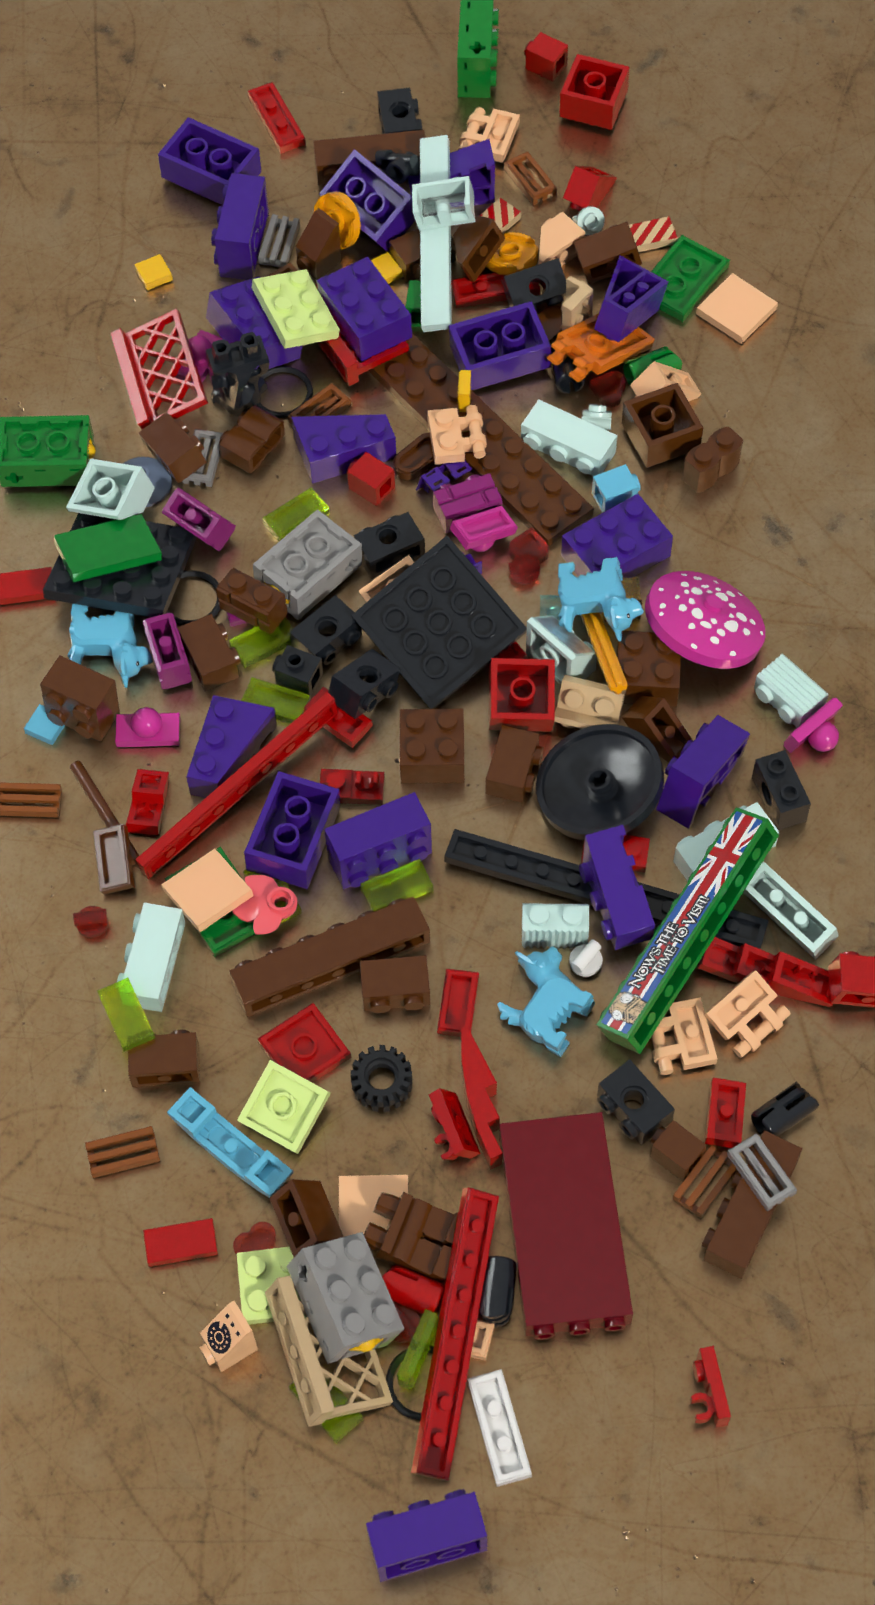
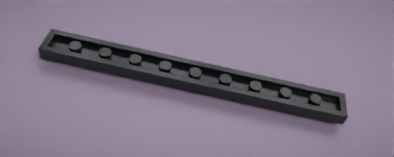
M454 829L444 856V862L592 905L590 899V892H593L589 882L584 883L578 864ZM638 882L639 885L643 886L654 924L661 925L670 911L673 901L680 894ZM732 910L715 937L739 947L747 943L761 949L769 920Z

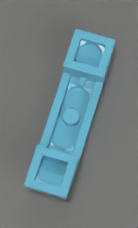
M191 1087L167 1111V1114L208 1153L247 1184L269 1198L294 1173L292 1169L270 1151L261 1149L218 1114L216 1108Z

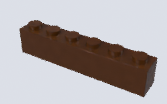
M414 896L407 899L399 898L389 903L383 909L366 911L359 915L357 919L345 924H334L326 932L316 936H304L296 944L289 947L272 949L264 957L254 961H242L234 969L229 970L231 981L246 1016L249 1017L359 972L360 961L394 958L430 943V929Z

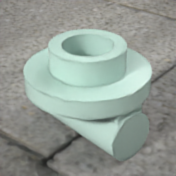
M593 206L583 208L577 216L572 218L585 231V235H593L600 232L605 221L602 211Z
M589 404V409L582 411L583 420L605 430H611L612 412L606 411V405Z

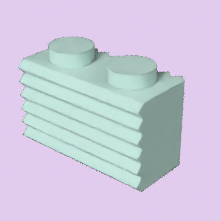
M781 654L775 661H772L770 665L757 674L754 686L758 698L764 703L772 704L777 709L781 719L788 724L795 725L796 728L824 706L829 695L784 654Z
M522 903V946L524 948L529 946L532 949L534 946L537 948L542 946L545 949L547 946H555L558 949L562 946L565 949L568 946L572 949L579 945L588 944L589 904Z

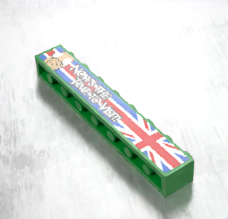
M736 807L731 816L726 819L722 830L713 844L707 848L704 858L697 869L691 873L688 883L679 897L673 901L671 909L661 925L655 929L652 939L644 951L637 957L636 963L626 979L619 985L614 998L608 1007L602 1011L596 1025L610 1041L641 1054L779 837L767 818Z

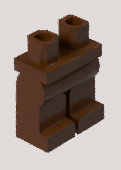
M382 1192L373 1212L390 1219L387 1229L370 1222L364 1233L369 1248L377 1251L375 1258L384 1262L386 1260L392 1265L404 1267L443 1283L448 1272L458 1213H449L423 1200L413 1198L412 1195L403 1192L400 1198Z

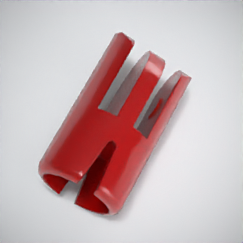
M394 1265L382 1275L392 1301L431 1318L438 1314L442 1305L445 1284Z

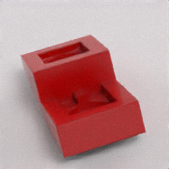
M137 769L131 791L132 803L126 821L128 832L159 835L167 796L169 772Z

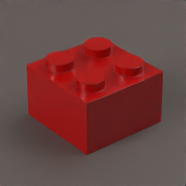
M577 54L560 92L559 117L612 130L628 91L630 67Z
M491 658L489 670V730L501 731L502 725L526 731L552 732L555 720V660Z

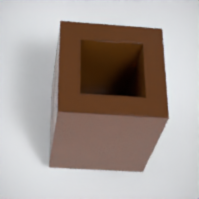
M673 1120L667 1128L661 1126L651 1138L650 1143L653 1145L650 1157L683 1182L704 1155L707 1145Z

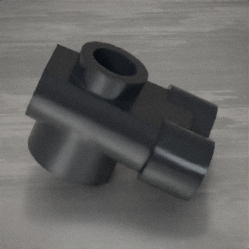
M389 149L378 150L375 154V161L381 167L382 172L397 184H402L410 176L420 174L419 160L417 155L412 152H406L405 154L394 153Z

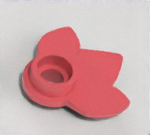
M250 875L245 877V883L252 889L254 896L232 910V913L240 920L253 922L254 934L265 935L278 929L282 919L288 918L295 913L297 897L290 889L279 887L272 877ZM279 901H284L287 903L285 907L280 908L275 906V904Z

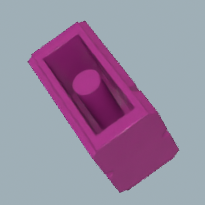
M490 473L482 476L478 474L471 475L464 482L455 485L444 484L438 490L433 491V507L445 533L452 532L450 530L452 521L502 505V498L497 487H495Z
M179 487L174 491L162 509L164 515L218 551L224 547L236 527L233 523Z
M169 612L145 619L143 625L161 688L169 689L191 682L192 677L189 663L173 613Z

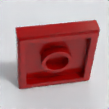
M314 1003L258 1038L259 1045L271 1061L312 1083L351 1058L348 1048Z

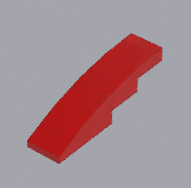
M714 937L697 966L698 969L736 983H740L752 971L756 970L779 996L827 1007L833 1006L830 1003L828 970L781 951L773 955L747 943L739 947Z
M466 1025L461 1028V1065L466 1104L476 1139L491 1170L503 1163V1152L493 1135V1132L499 1130L500 1117L490 1099L497 1095V1082Z

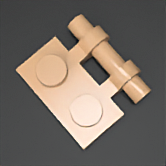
M477 107L467 120L468 128L460 137L459 149L490 139L494 161L503 163L520 123V115L493 109L491 116H486L485 110ZM481 129H484L483 135L478 134L477 132Z
M476 405L466 407L467 415L465 417L458 416L457 408L427 410L435 464L465 462V452H473L474 457L477 459L485 457L487 441L486 436L481 430L483 426L482 415L478 413ZM461 431H470V436L462 438Z
M755 970L704 1013V1016L725 1040L730 1039L735 1033L738 1034L741 1041L732 1049L738 1057L742 1058L749 1051L754 1052L761 1046L760 1041L770 1032L776 1033L783 1026L782 1022L791 1013L784 1005H780L775 1011L771 1009L768 1004L778 995ZM759 1014L763 1021L751 1031L746 1024Z
M701 997L672 1003L668 1010L669 1016L662 1019L651 1036L654 1047L652 1051L655 1064H658L661 1075H668L674 1072L671 1060L677 1058L681 1059L683 1070L717 1063V1055L707 1019L704 1016L705 1012ZM673 1030L676 1044L667 1046L664 1032Z

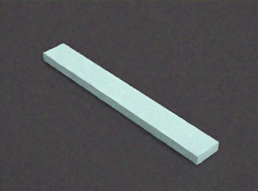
M448 135L421 138L420 183L450 179V141ZM437 206L426 207V214L437 213ZM451 226L420 230L421 328L423 332L449 329L448 325L452 324Z

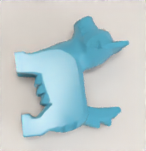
M618 558L603 559L600 572L593 571V574L587 572L586 576L579 575V577L572 574L575 570L574 562L558 564V578L560 582L558 594L562 605L558 616L560 619L559 625L568 632H571L576 615L603 612L607 623L614 631L618 642L622 640V631L629 628L632 620L642 615L644 610L637 599L626 597V592L621 582L623 581L622 569H620Z
M72 604V622L69 627L72 647L67 654L69 660L81 665L84 656H112L114 665L122 678L125 688H128L129 678L137 675L142 666L153 662L148 648L137 646V639L133 629L135 615L115 611L113 616L107 614L106 617L100 615L99 618L95 616L91 618L85 615L89 606Z
M551 946L545 952L533 951L528 956L516 951L515 954L519 964L524 968L527 977L538 989L523 1011L499 1002L497 1006L501 1013L500 1019L508 1020L507 1023L509 1025L520 1026L531 1040L544 1044L549 1051L561 1057L570 1043L565 1039L567 1034L562 1031L556 1032L555 1028L560 1029L561 1022L566 1024L567 1018H571L572 1012L587 1017L595 1005L593 995L587 991L580 990L560 971L559 965L562 955L554 946Z

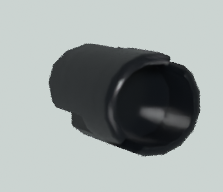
M551 347V354H552V353H554L555 349H553V348ZM569 356L557 366L552 363L556 387L562 393L567 394L570 393V382H573L576 392L582 389L585 384V379L576 382L569 376V372L577 367L573 364L574 360Z
M796 1081L752 1112L751 1120L759 1134H762L765 1130L780 1136L815 1111L819 1103L814 1097L810 1096L809 1092L801 1088L800 1084Z
M488 1256L479 1313L483 1320L495 1324V1328L502 1327L509 1321L513 1308L517 1264L513 1259L503 1256Z

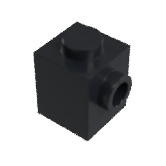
M287 645L283 654H279L273 663L272 671L275 674L276 686L310 699L323 675L322 658Z

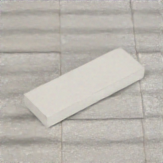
M502 1369L468 1378V1387L496 1486L499 1487L531 1478L532 1472Z

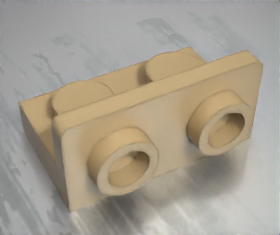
M572 276L566 280V298L561 306L562 331L593 316V288L584 281H579Z
M564 675L555 710L554 722L560 723L567 728L578 727L582 729L600 724L618 725L626 690H623L621 694H615L614 691L609 690L606 684Z

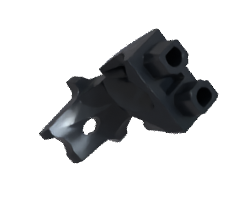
M254 332L242 334L240 341L229 343L224 339L213 342L212 348L206 349L208 371L213 388L211 393L212 402L220 404L230 414L240 416L243 411H248L254 405L258 406V403L261 402V394L268 389L266 380L259 378L267 373L270 364L260 335L256 336Z

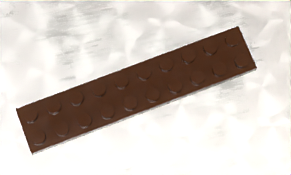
M413 333L412 338L406 340L409 345V351L368 370L428 430L427 410L457 408L459 417L467 415L466 412L458 410L459 377ZM471 390L470 405H476L478 413L482 415L483 426L481 430L486 436L487 446L485 448V457L477 459L474 457L473 452H465V461L472 468L471 472L474 475L482 476L490 473L495 487H497L502 498V503L549 547L559 540L562 535L573 530L591 517L594 513V507L527 443H524L523 439ZM461 431L462 438L469 437L470 431Z

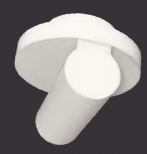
M591 939L588 944L575 947L569 957L571 969L580 976L589 977L595 975L602 966L603 959L599 951L601 945Z

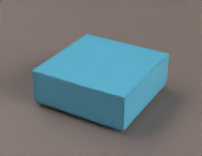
M39 704L25 725L24 731L25 734L53 745L65 725L58 726L52 723L47 717L45 707Z

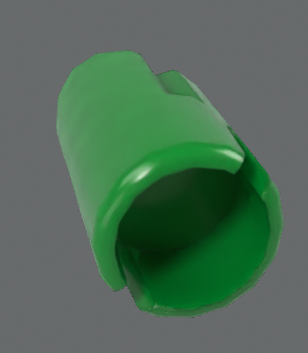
M667 346L624 362L623 371L630 385L653 361L679 370L682 368L683 363Z

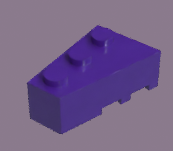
M490 139L450 153V179L469 176L474 191V206L495 202V162ZM420 174L410 176L406 180L407 192L411 196L412 185L420 184ZM464 202L450 204V209L465 207Z
M619 256L594 329L602 333L607 339L615 340L619 343L659 311L669 281Z
M386 414L291 417L294 440L312 484L346 474L352 461L359 459L365 452H368L382 462L393 460L396 456V437Z
M213 695L186 776L190 795L206 798L250 760L253 755L258 753L262 742L277 727L275 708Z
M719 715L710 724L704 723L699 729L696 739L694 741L688 740L680 757H673L668 763L664 772L668 777L656 810L689 829L694 822L699 804L704 807L707 805L711 798L707 794L717 783H723L743 755L750 733Z
M623 824L585 835L583 863L579 864L580 874L584 883L589 882L593 891L590 892L592 906L595 911L600 910L602 914L601 928L606 940L611 939L615 950L651 940L655 928L643 886L638 884L632 866L636 865L633 854L627 856L623 846L624 835H626Z

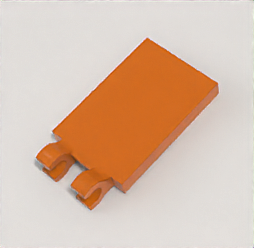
M597 314L559 332L556 341L551 345L555 351L548 355L547 359L557 366L569 356L574 360L573 364L577 366L575 370L569 372V376L576 382H580L591 370L600 375L651 349L655 339L640 327L636 328L619 343L615 340L607 339L602 333L594 329L599 315Z

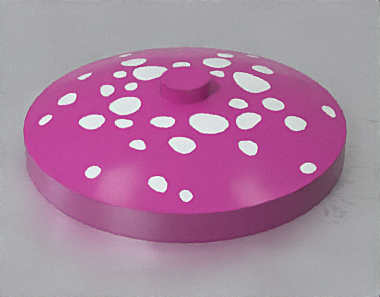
M693 571L671 572L657 579L646 597L645 614L652 630L670 649L695 663L719 669L741 667L751 662L757 656L765 641V625L754 604L735 587L716 577Z

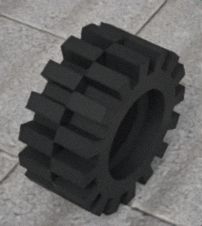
M379 1045L380 1050L375 1051L374 1046L368 1048L367 1054L362 1051L358 1055L359 1060H354L352 1064V1090L357 1101L361 1099L362 1106L365 1108L371 1105L372 1111L378 1112L379 1107H384V1112L390 1111L391 1105H394L396 1109L401 1106V1100L405 1102L408 1099V1092L412 1090L411 1065L409 1061L406 1062V1056L402 1052L399 1055L397 1054V1048L391 1046L390 1051H388L385 1045ZM377 1068H387L393 1072L395 1080L386 1089H376L368 1080L371 1072Z

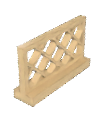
M291 1276L277 1278L265 1291V1295L308 1427L320 1425L326 1419L389 1406L393 1399L376 1350L365 1352L367 1362L364 1367L349 1358L342 1360L340 1358L337 1361L338 1364L333 1374L323 1369L318 1359L322 1352L317 1338L309 1332L307 1326L309 1319L302 1302L298 1299ZM343 1366L359 1375L354 1388L338 1378ZM364 1379L376 1386L379 1398L371 1399L359 1391ZM333 1386L349 1395L346 1405L334 1407L330 1396Z

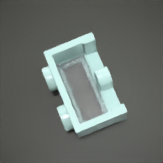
M469 176L412 185L413 215L419 230L475 222L474 191Z

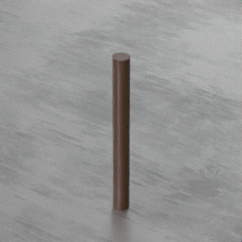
M73 762L70 765V769L105 826L119 825L118 820L82 762ZM129 840L132 866L137 864L135 859L139 857V854Z

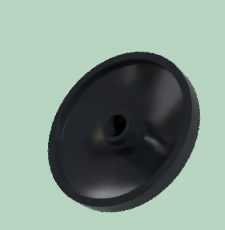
M616 724L589 726L575 731L562 739L544 758L536 778L537 800L546 819L561 833L579 840H585V835L622 824L626 833L631 831L652 813L660 800L664 787V769L654 745L638 731Z

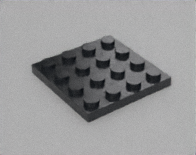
M78 513L70 531L117 519ZM146 521L162 552V560L77 582L72 581L59 554L43 588L44 599L148 617L166 614L197 537L180 526Z
M448 536L444 537L351 615L385 657L401 669L400 674L430 709H436L491 663V658H497L527 632V627Z

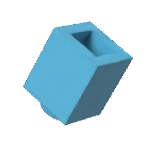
M626 464L593 476L592 495L602 513L638 494V491L641 490L638 477L630 473Z

